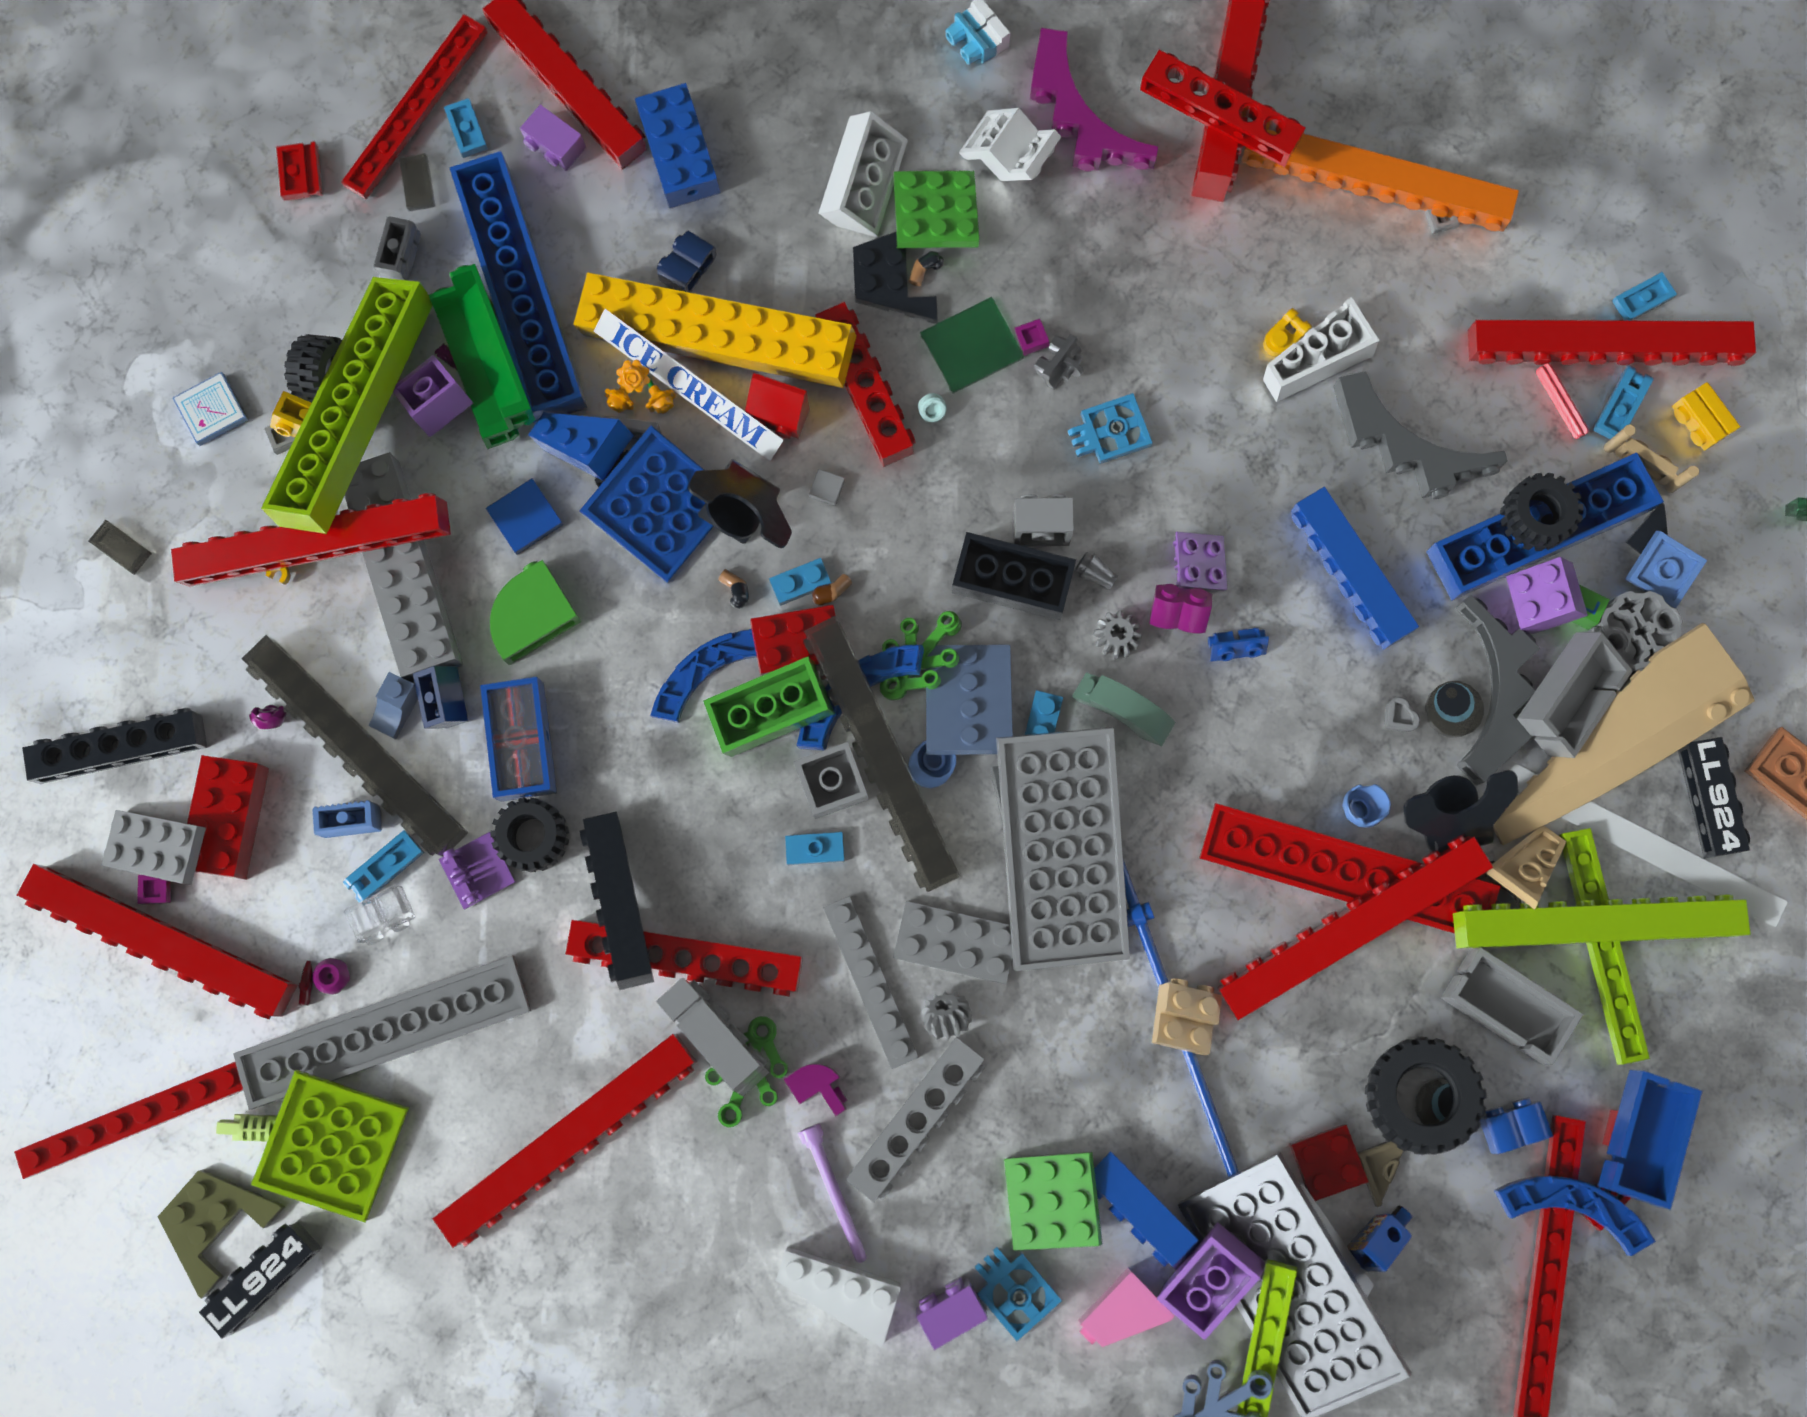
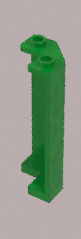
M475 264L460 266L455 271L450 272L449 275L454 286L436 290L435 293L429 295V299L438 317L465 392L473 402L471 408L479 426L482 440L488 450L516 439L520 435L518 429L523 424H532L535 421V417Z

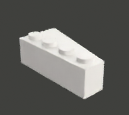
M1351 296L1344 302L1342 307L1330 313L1321 324L1309 330L1296 344L1293 343L1267 364L1263 381L1275 401L1278 402L1373 357L1380 340Z
M787 1247L776 1281L883 1348L901 1283Z

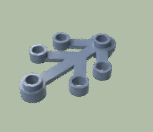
M1213 1360L1210 1362L1207 1370L1209 1383L1204 1409L1194 1414L1195 1399L1201 1391L1202 1381L1196 1375H1188L1183 1382V1391L1185 1393L1182 1411L1173 1417H1261L1257 1412H1249L1243 1415L1228 1410L1251 1396L1257 1399L1267 1398L1272 1391V1378L1263 1370H1255L1249 1375L1247 1383L1219 1399L1221 1382L1226 1376L1227 1367L1223 1361ZM1219 1367L1223 1373L1215 1374L1212 1368ZM1262 1378L1265 1380L1266 1384L1262 1386L1256 1384L1255 1379ZM1194 1382L1198 1388L1190 1389L1187 1383Z

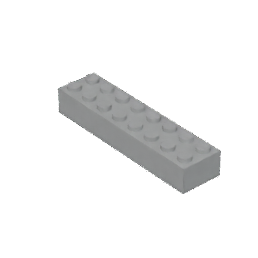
M390 452L359 463L345 493L348 509L360 511L365 510V506L370 504H381L384 506L392 504V501L395 499L411 500L400 463ZM424 540L362 552L400 677L413 683V673L432 666H462L461 655Z

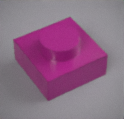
M1040 319L1014 328L1024 356L1049 347L1050 342Z
M138 875L137 904L171 903V881Z

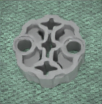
M1628 591L1608 602L1598 625L1591 629L1593 632H1602L1607 639L1609 638L1614 641L1617 652L1633 670L1631 674H1635L1638 670L1642 671L1650 663L1649 661L1644 662V659L1652 657L1654 653L1682 636L1681 625L1683 621L1678 610L1670 607L1664 601L1663 596L1651 591L1645 593ZM1623 606H1630V608L1626 610L1618 609ZM1659 617L1665 620L1666 628L1659 624ZM1638 631L1640 635L1636 636L1635 632Z

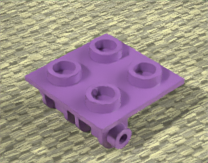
M1175 532L1176 536L1173 546H1175L1176 557L1174 562L1178 563V565L1174 566L1175 570L1178 571L1176 586L1184 590L1190 588L1228 590L1224 536Z
M490 832L456 850L452 848L443 853L444 856L438 859L464 910L515 883L507 864L497 856L498 851L493 849L492 842L495 841L490 837Z

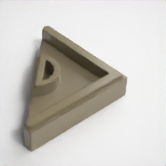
M1391 1141L1357 1152L1368 1179L1367 1187L1376 1207L1382 1206L1383 1198L1394 1178L1403 1150L1397 1148V1145Z

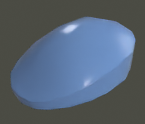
M923 741L915 747L909 758V773L912 779L921 787L930 789L939 787L953 773L956 766V755H927L926 741Z

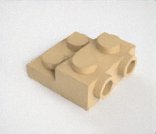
M1174 978L1171 979V982L1159 985L1152 1043L1200 1055H1209L1213 1025L1219 1024L1222 995L1215 994V988L1211 986L1197 985V989L1188 987V981Z

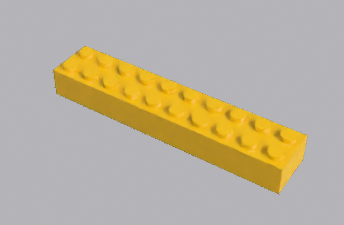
M588 272L573 324L582 335L603 339L594 332V329L604 309H607L664 352L840 388L844 387L856 339L855 331L850 324Z

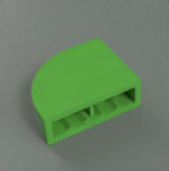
M541 560L527 564L523 568V572L512 578L501 589L491 610L490 632L497 651L510 666L582 621L548 566Z

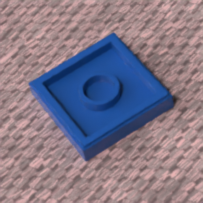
M532 478L485 508L516 555L563 526V523Z

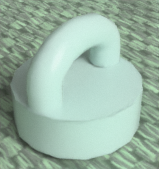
M934 393L923 396L918 404V411L922 419L927 422L941 420L947 411L943 398Z

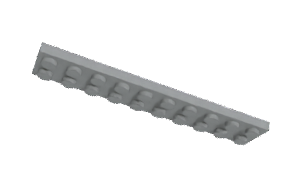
M509 956L235 1052L233 1055L248 1109L251 1110L284 1099L295 1070H300L329 1081H335L531 1012V1008L515 956Z

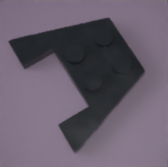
M896 232L853 247L855 303L885 311L893 310L904 313L907 317H919L926 319L930 323H938L937 296L908 297L906 248H897Z

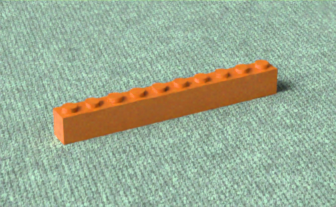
M1267 130V132L1272 135L1277 134L1273 130ZM1304 133L1285 167L1247 147L1244 148L1241 162L1247 163L1248 166L1253 168L1262 167L1273 170L1279 175L1288 174L1299 177L1305 182L1314 181L1322 183L1331 189L1341 188L1352 191L1353 194L1358 196L1367 195L1378 198L1384 203L1393 202L1405 205L1410 210L1420 209L1426 211L1427 209H1432L1431 213L1437 217L1451 218L1452 215L1457 216L1458 221L1463 224L1484 226L1489 231L1503 232L1512 219L1519 190Z

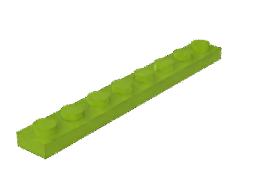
M1591 828L1559 834V837L1566 841L1563 854L1575 901L1594 900L1595 906L1604 905V900H1609ZM1620 942L1586 943L1617 1065L1650 1059Z

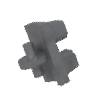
M1071 334L1067 339L1055 336L1049 345L1050 352L1055 354L1053 359L1049 360L1042 356L1035 363L1036 373L1045 379L1047 387L1054 390L1062 378L1068 380L1071 375L1080 377L1084 372L1080 365L1083 357L1079 355L1081 349L1076 343L1077 337Z

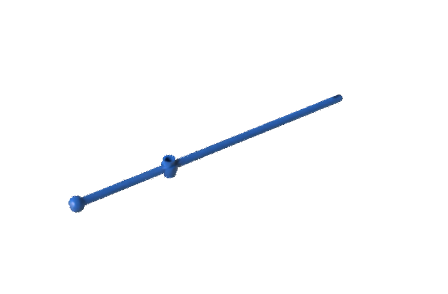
M1123 859L1125 895L1129 909H1127L1128 927L1136 925L1159 987V985L1169 981L1147 924L1148 920L1155 917L1149 902L1140 905ZM1182 1050L1228 1177L1239 1171L1195 1053Z

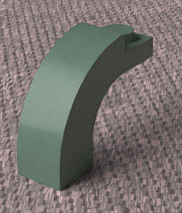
M1086 673L1072 695L1078 702L1101 710L1118 719L1141 739L1161 747L1176 723L1166 712L1141 694L1103 675L1097 677Z

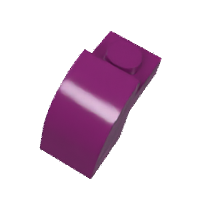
M823 1064L806 1065L784 1078L799 1104L820 1091L835 1116L847 1109L844 1103L848 1100L839 1086L833 1088L831 1085L840 1076L829 1066Z

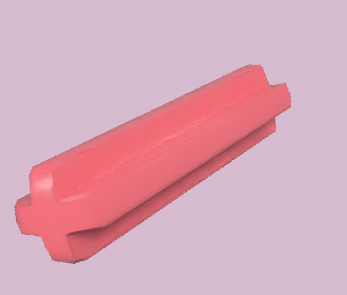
M1550 363L1542 365L1536 370V374L1575 439L1585 436L1589 432V428Z

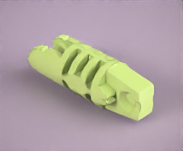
M234 1114V1119H221L217 1122L216 1134L232 1135V1141L267 1142L277 1115Z

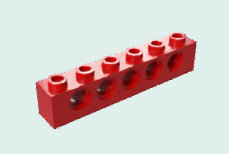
M1158 50L1142 78L1140 86L1142 92L1283 167L1288 163L1306 129L1296 119L1285 117L1276 112L1273 107L1253 100L1247 93L1238 92L1227 86L1223 80L1214 79L1206 75L1200 68L1189 66L1171 53ZM1174 78L1180 82H1172L1170 79ZM1199 91L1202 92L1204 95L1200 96L1195 94L1194 92ZM1219 104H1224V105H1226L1228 108H1226V109L1221 108V107L1219 106ZM1243 117H1249L1253 121H1245ZM1267 130H1273L1277 134L1272 135L1268 133Z
M842 302L815 314V318L850 324L855 331L856 339L851 357L860 356L862 360L859 363H849L844 385L882 466L885 467L912 455L913 444L916 443L911 429H905L901 421L905 418L899 404L894 405L890 398L893 392L888 381H882L879 375L882 369L876 356L871 358L868 352L870 343L864 332L859 333L856 326L859 324L854 309L849 310L846 303ZM865 379L874 382L870 387H862L860 385V382ZM875 403H881L885 408L881 411H874L871 409V406ZM886 427L896 429V433L891 436L883 434L882 431Z

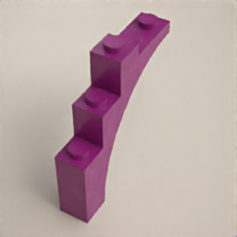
M1041 28L1030 100L1040 104H1055L1052 129H1055L1063 138L1077 137L1072 167H1077L1082 171H1099L1100 163L1104 161L1114 166L1124 164L1134 166L1140 170L1154 169L1158 146L1138 142L1115 131L1096 116L1077 91L1069 71L1067 58L1068 32Z

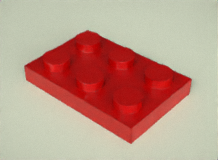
M834 605L750 619L760 675H765L805 657L811 658L817 666L844 660Z

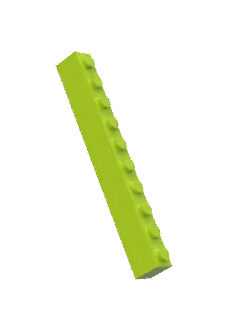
M1733 895L1714 896L1715 901H1706V896L1687 897V902H1679L1678 897L1659 898L1660 903H1651L1650 898L1631 899L1632 904H1623L1622 899L1604 900V905L1595 906L1594 900L1576 901V906L1567 907L1566 901L1548 902V908H1539L1537 904L1536 909H1533L1527 903H1521L1520 909H1510V904L1491 905L1492 910H1482V905L1463 906L1462 912L1453 913L1456 949L1736 937L1751 935L1746 899L1734 900Z

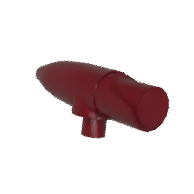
M306 961L301 981L298 985L300 989L298 1005L309 1006L313 982L311 961Z

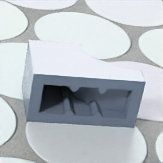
M389 672L375 696L377 697V704L368 726L396 740L418 701L415 684Z

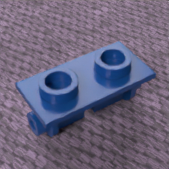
M1258 627L1238 630L1239 639H1234L1233 631L1213 633V636L1208 637V646L1211 648L1210 662L1219 660L1229 661L1243 657L1255 658L1260 655H1266L1269 636H1266L1264 629L1259 630Z

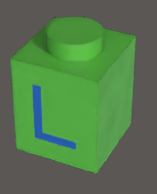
M1579 585L1588 616L1571 622L1589 630L1598 625L1610 599Z

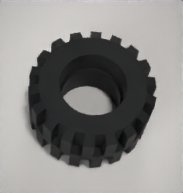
M305 334L304 336H299L297 341H293L291 350H288L286 354L287 361L284 364V367H286L284 376L285 380H287V388L291 391V394L311 403L313 402L342 342L340 338Z
M1537 473L1532 477L1525 478L1509 492V495L1503 501L1505 505L1501 508L1500 514L1505 515L1501 519V524L1508 528L1505 531L1508 537L1512 535L1515 538L1512 542L1516 545L1523 543V549L1530 550L1532 547L1535 548V551H1542L1545 548L1549 550L1559 545L1576 531L1577 525L1582 521L1583 516L1579 513L1584 509L1583 504H1578V500L1581 499L1580 493H1574L1572 490L1575 486L1572 483L1565 484L1566 478L1562 476L1555 479L1554 473H1547L1544 476L1542 473ZM1530 500H1539L1549 506L1553 513L1552 525L1542 524L1532 516L1529 509Z
M525 797L518 798L519 802L511 801L507 803L508 808L506 810L501 808L498 812L501 816L498 820L495 818L492 824L495 825V830H491L490 837L494 838L495 841L492 842L493 849L497 850V856L511 867L528 872L544 871L548 869V865L554 866L558 862L556 859L559 855L563 857L566 851L563 848L564 845L569 843V839L566 838L569 828L565 826L566 820L559 813L560 811L547 802L532 797L530 799ZM538 819L544 825V839L536 849L528 852L522 851L516 842L517 830L525 821Z

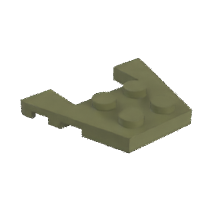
M198 1170L157 1216L200 1299L205 1298L224 1277L202 1255L241 1210L245 1211L262 1228H267L285 1208L282 1203L262 1197L263 1195L248 1191L231 1181L205 1170Z

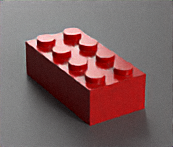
M201 755L187 821L189 825L206 828L195 869L196 873L247 880L270 768L253 762Z

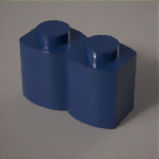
M687 230L683 235H679L672 245L673 251L667 257L661 258L657 265V274L659 281L670 288L691 293L701 276L711 266L717 254L715 246Z

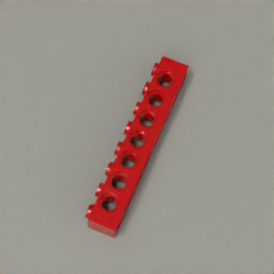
M571 920L565 954L573 956L572 962L590 964V960L595 959L602 961V967L612 964L611 954L605 955L604 950L601 953H595L592 948L596 938L607 936L605 926L599 927V924ZM644 931L648 954L655 946H659L663 951V957L660 961L653 963L650 960L651 968L659 970L658 976L675 978L676 973L687 974V980H695L704 983L706 977L716 979L715 985L733 987V982L745 984L744 990L761 992L762 987L773 988V994L790 997L791 991L798 992L803 957ZM682 951H688L692 956L691 963L686 967H681L677 962L678 955ZM712 955H716L720 959V967L714 972H710L706 968V960ZM746 960L749 964V971L745 976L739 977L734 971V966L738 961ZM773 964L778 969V975L773 981H766L763 977V969L767 965Z

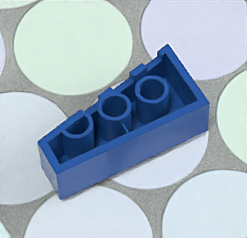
M1110 1151L1094 1168L1097 1198L1100 1200L1104 1196L1112 1204L1109 1208L1112 1214L1120 1222L1126 1218L1133 1226L1130 1232L1142 1244L1148 1241L1156 1249L1152 1255L1164 1267L1170 1264L1176 1270L1199 1244L1198 1239Z

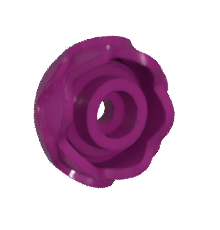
M267 705L263 709L259 707L253 708L249 718L258 729H273L283 724L287 712H284L283 706L278 708L275 705Z
M335 958L322 960L313 972L315 987L325 994H338L350 980L346 963ZM330 973L333 975L331 979L328 978Z

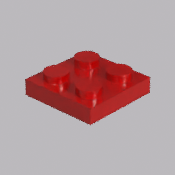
M1346 1124L1289 1144L1305 1188L1315 1201L1368 1183Z

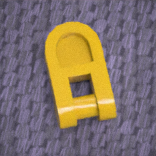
M1291 308L1266 334L1263 341L1265 351L1271 356H1279L1293 343L1296 344L1311 330L1313 325L1307 320L1304 322L1298 316L1299 312ZM1289 324L1296 329L1293 334L1286 329Z

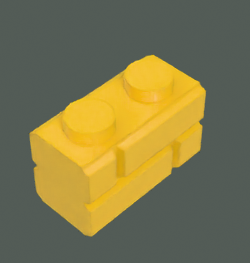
M1708 382L1672 405L1676 420L1686 425L1691 432L1690 437L1693 443L1701 446L1704 451L1741 427Z

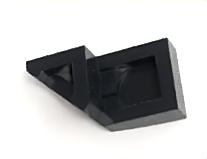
M1662 503L1653 509L1644 519V522L1626 540L1625 543L1640 555L1655 531H1661L1668 535L1665 505Z

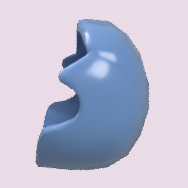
M1359 784L1346 793L1343 798L1342 807L1346 818L1358 827L1369 828L1378 825L1390 814L1391 801L1388 793L1379 785L1362 786Z

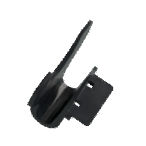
M731 459L723 470H699L693 474L688 484V490L694 496L706 502L698 513L700 518L742 544L749 540L760 523V535L763 539L778 548H784L788 544L792 530L777 502L780 488L734 459Z
M1512 770L1490 775L1487 779L1486 790L1480 799L1478 798L1476 787L1469 779L1457 775L1444 777L1433 783L1425 793L1415 795L1405 802L1403 807L1405 823L1409 828L1424 835L1430 853L1438 850L1439 853L1449 848L1447 843L1460 835H1463L1465 838L1475 837L1480 846L1491 844L1494 840V824L1518 795L1517 775Z

